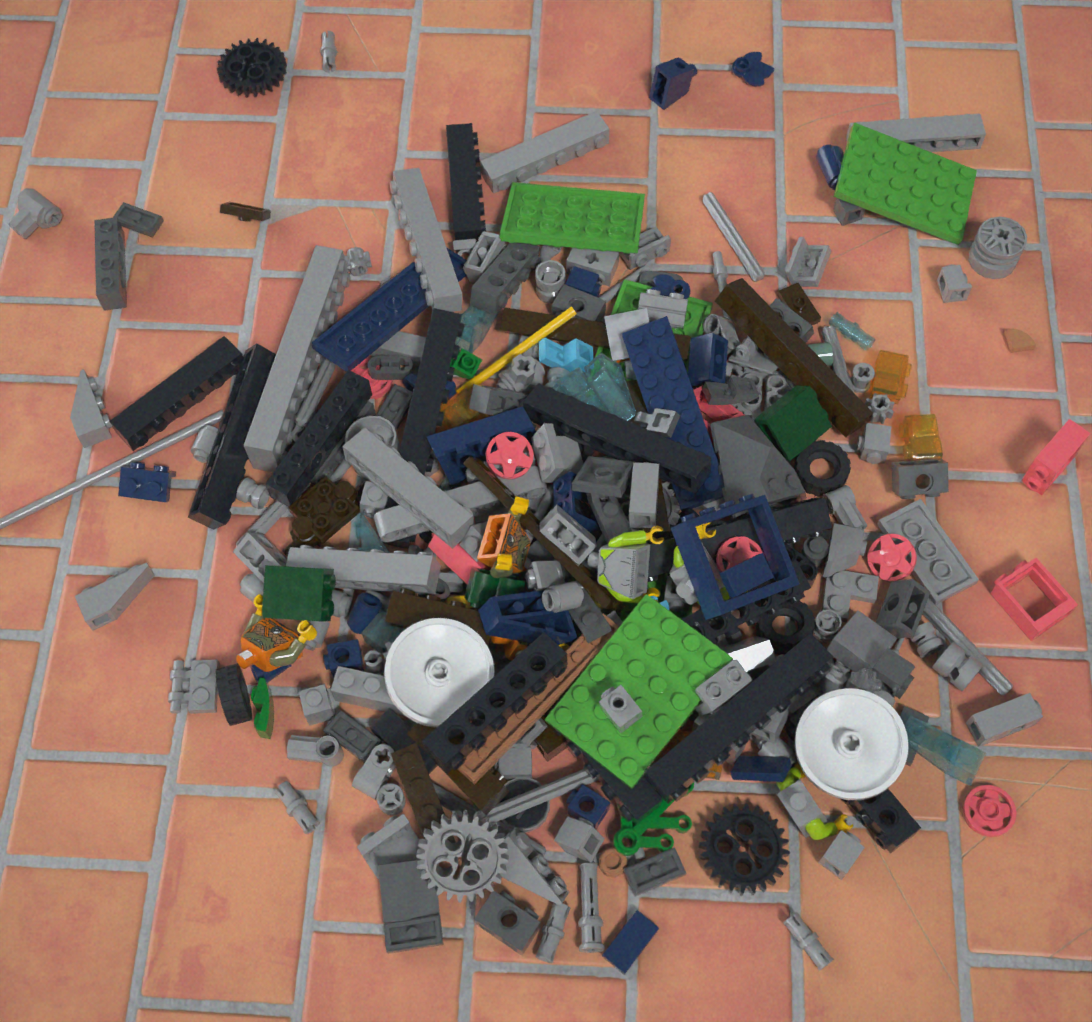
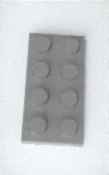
M921 499L878 521L877 525L884 535L898 534L913 544L917 554V561L911 574L919 584L930 591L929 598L935 605L977 584L979 581ZM893 539L895 544L904 542L899 539ZM911 552L906 556V560L911 563L912 559Z

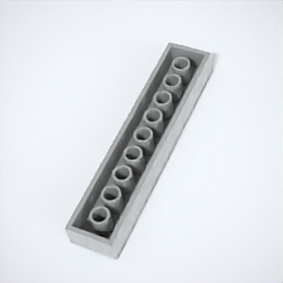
M315 246L244 443V448L253 469L274 473L289 452L291 445L295 444L292 440V432L296 426L295 418L318 372V365L324 359V356L312 349V342L331 328L332 325L336 324L338 307L342 306L344 302L345 287L350 285L351 275L347 271L348 262L344 258L343 250Z

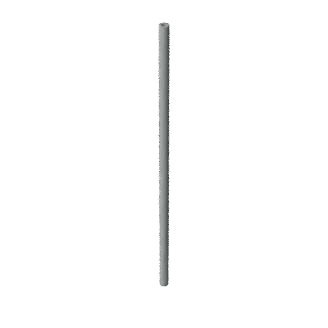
M223 410L0 518V530L121 471V467L130 466V462H139L198 433L205 425L212 426L220 422L224 414Z

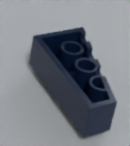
M522 406L427 436V439L450 484L454 485L467 478L466 471L468 468L464 462L469 457L478 458L483 463L486 462L487 447L495 436L504 432H514L524 436L532 445L531 437L536 433V430ZM507 437L511 442L516 440V438ZM496 443L493 444L491 453L497 451Z

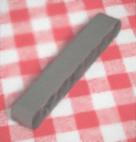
M531 466L523 476L517 479L508 480L498 477L517 497L533 500L545 495L548 491L546 484L542 483L538 466ZM525 468L515 471L514 474L521 472ZM481 481L448 491L458 504L467 506L472 511L474 517L506 508ZM400 505L384 509L374 515V521L382 542H392L429 531L425 525Z

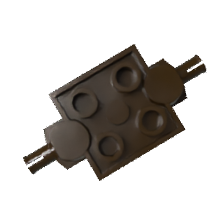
M325 476L290 505L288 509L296 518L292 524L293 530L290 532L293 542L282 550L283 553L288 557L290 547L300 548L301 545L313 548L318 545L320 547L360 513V500L365 481L355 489L347 481L335 485Z

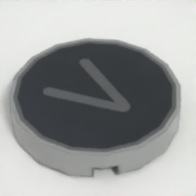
M515 778L504 785L510 792L499 803L542 785L531 778ZM550 800L500 821L512 829L517 827L520 832H531L538 829L546 821L550 811Z

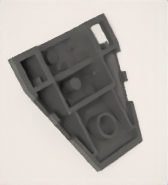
M749 415L710 424L715 453H719L721 465L718 466L719 474H723L725 487L722 488V493L726 502L734 500L735 504H738L739 498L749 494H753L755 498L766 495L769 504L785 500L788 505L807 499L804 488L793 467ZM745 510L733 514L732 516L733 519L750 514L748 510Z

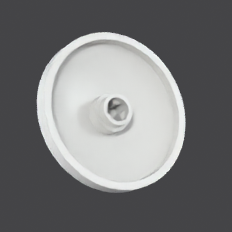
M446 618L426 619L405 629L393 642L385 663V684L392 702L406 717L425 726L438 727L494 677L493 658L484 640L467 625Z
M845 688L828 692L814 700L807 707L797 726L795 750L802 771L818 789L840 799L863 800L884 792L899 777L908 755V737L900 716L888 702L865 690Z

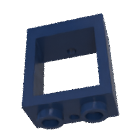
M570 471L553 482L554 507L556 505L561 507L591 533L597 542L602 535V531L591 506L590 519L575 512V498L588 504L589 502L585 492L572 491V482L577 474Z

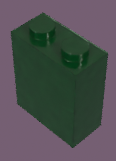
M796 385L754 419L757 426L787 461H791L832 427L828 419V413L821 407L817 400L816 392L810 386Z
M265 565L262 618L318 622L331 621V616L334 613L332 591L336 586L334 569Z

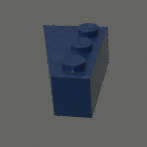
M545 590L491 597L479 609L486 635L532 643L542 633H546L558 645L570 644L577 637L568 610L555 613L545 609L542 602V594Z

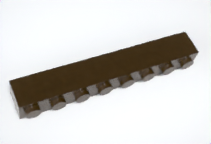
M743 278L733 281L724 287L715 302L795 385L810 386L816 392L817 400L828 413L829 421L845 437L860 429L874 413Z

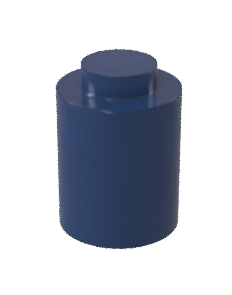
M368 593L359 594L347 619L350 629L356 634L369 633L381 610L382 602L374 595Z

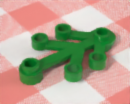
M694 782L687 787L688 792L684 796H687L693 790ZM663 799L661 806L633 828L632 821L627 822L621 816V829L616 832L613 844L616 851L624 856L634 855L639 848H657L659 851L665 852L674 846V839L671 835L662 834L660 837L641 835L647 829H675L683 834L691 829L692 820L687 815L659 817L675 801L673 799L667 804ZM679 820H684L687 823V828L680 827ZM628 838L631 841V846L623 845L622 839ZM661 839L668 840L669 847H663Z

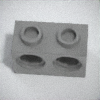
M247 533L233 551L263 583L265 565L286 566L287 558L263 534Z

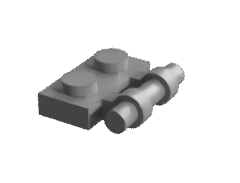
M218 660L191 661V671H184V661H174L173 670L170 671L172 691L168 695V702L171 703V713H180L181 704H188L190 714L217 713L218 688L215 672L219 668L220 663ZM183 682H190L189 693H182Z

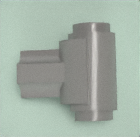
M26 188L18 196L19 211L7 224L19 236L26 239L38 226L47 229L58 225L62 219V213L60 208L35 189Z
M519 354L512 359L511 366L499 374L501 379L498 380L496 387L529 394L538 383L543 384L542 378L545 370L537 359H533L531 355L525 357Z

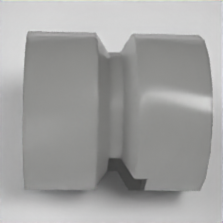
M547 260L537 266L535 275L536 295L542 302L549 304L554 302L562 286L565 284V269L559 262Z
M953 642L932 668L943 677L949 676L950 683L960 691H963L984 665L972 656L966 657L965 650Z

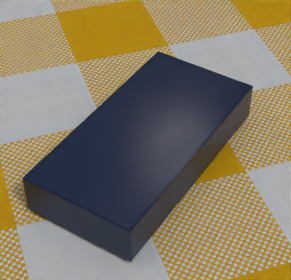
M763 553L757 554L719 573L730 599L774 578Z
M739 756L730 773L732 780L783 782L792 764L790 757Z
M636 910L603 953L602 957L625 975L658 932L659 927Z

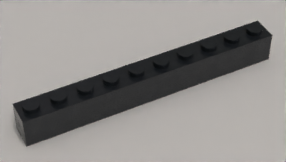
M433 308L399 450L401 457L407 462L411 461L414 463L419 472L425 477L426 472L432 471L434 458L430 457L432 447L427 436L435 434L437 426L442 427L445 412H441L442 403L447 404L450 390L446 389L447 381L452 382L455 368L451 367L452 359L457 360L460 345H456L458 337L462 338L465 324L461 323L462 314ZM390 496L388 497L386 509L399 505ZM417 534L392 542H382L379 536V543L409 549L410 542L415 543Z

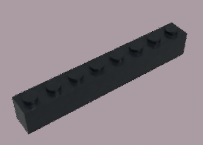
M255 344L245 350L188 518L213 530L226 525L231 518L230 509L232 503L236 500L237 488L245 475L246 469L244 467L249 459L244 443L276 357L275 353L259 344Z
M538 383L523 401V408L531 422L540 426L544 423L553 424L556 433L617 460L659 464L660 479L694 494L697 493L711 474V457L705 453L691 449L680 442L670 440L659 433L649 431L638 424L628 422L614 414L607 413L593 405L558 392L551 387Z
M811 498L771 509L781 537L786 544L798 542L801 540L800 537L808 535V537L821 536L824 534L823 530L832 528L826 498ZM750 515L706 526V533L710 530H716V534L712 538L701 539V542L712 560H715V563L717 552L721 545L733 537H748L756 542L759 547H762ZM674 536L664 537V541L661 544H654L651 541L646 542L650 544L648 582L657 580L660 574L667 573V576H670V571L674 564V549L677 546ZM737 542L730 543L727 547L735 548Z
M810 633L645 771V778L667 804L673 799L675 801L680 800L688 792L687 787L694 781L698 784L708 776L709 768L715 763L718 766L724 763L730 756L729 752L735 746L738 748L744 746L750 740V734L754 730L758 729L761 731L771 722L772 719L770 717L777 711L779 713L784 712L791 705L792 702L790 700L797 694L799 696L804 695L812 687L811 682L817 677L820 679L824 678L832 670L831 664L834 656Z

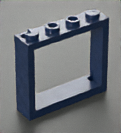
M749 494L739 498L738 504L731 500L719 505L720 510L716 511L713 506L700 511L699 517H696L694 513L681 517L682 523L671 527L705 620L800 584L766 495L755 498L753 494ZM748 510L775 582L724 601L696 527Z

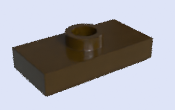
M226 202L220 205V213L238 216V220L252 221V219L264 221L270 219L271 216L270 209L235 202Z
M799 283L778 291L777 296L780 301L809 324L814 325L821 321V316Z

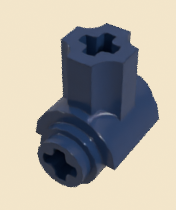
M824 145L818 149L816 159L828 186L835 190L844 153L839 146Z

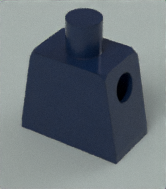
M675 58L657 65L649 99L661 109H667L688 93L692 77L697 75L696 66L686 63L681 58Z

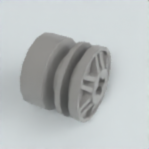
M992 217L984 221L978 229L975 241L969 251L968 260L974 271L989 279H1001L1012 274L1027 244L1025 229L1018 222L1007 217Z
M381 416L360 418L352 423L346 432L345 443L363 428H366L372 434H378L383 443L389 448L394 447L398 452L400 450L395 427L389 420ZM354 468V470L360 477L370 481L361 472Z

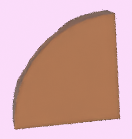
M1006 329L1004 333L1011 353L1034 350L1036 346L1034 340L1021 330Z

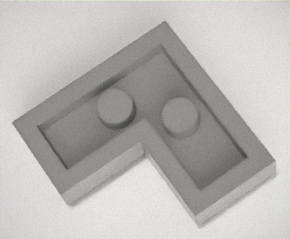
M841 571L833 576L826 577L822 610H833L839 614L842 622H847L850 599L869 603L876 602L879 576Z

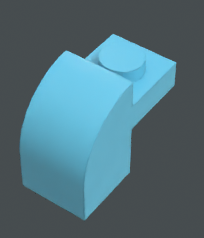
M544 338L539 341V362L549 366L550 369L553 367L567 369L571 376H577L594 367L593 346L576 338L564 346Z

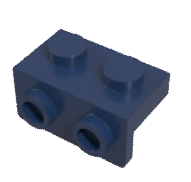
M130 462V466L121 467L118 496L169 502L171 479L176 477V472L169 471V466L154 465V469L145 468V463Z

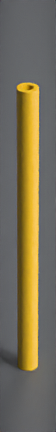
M572 306L456 390L458 395L462 398L473 390L474 384L480 385L512 362L513 358L523 354L574 317L577 313Z

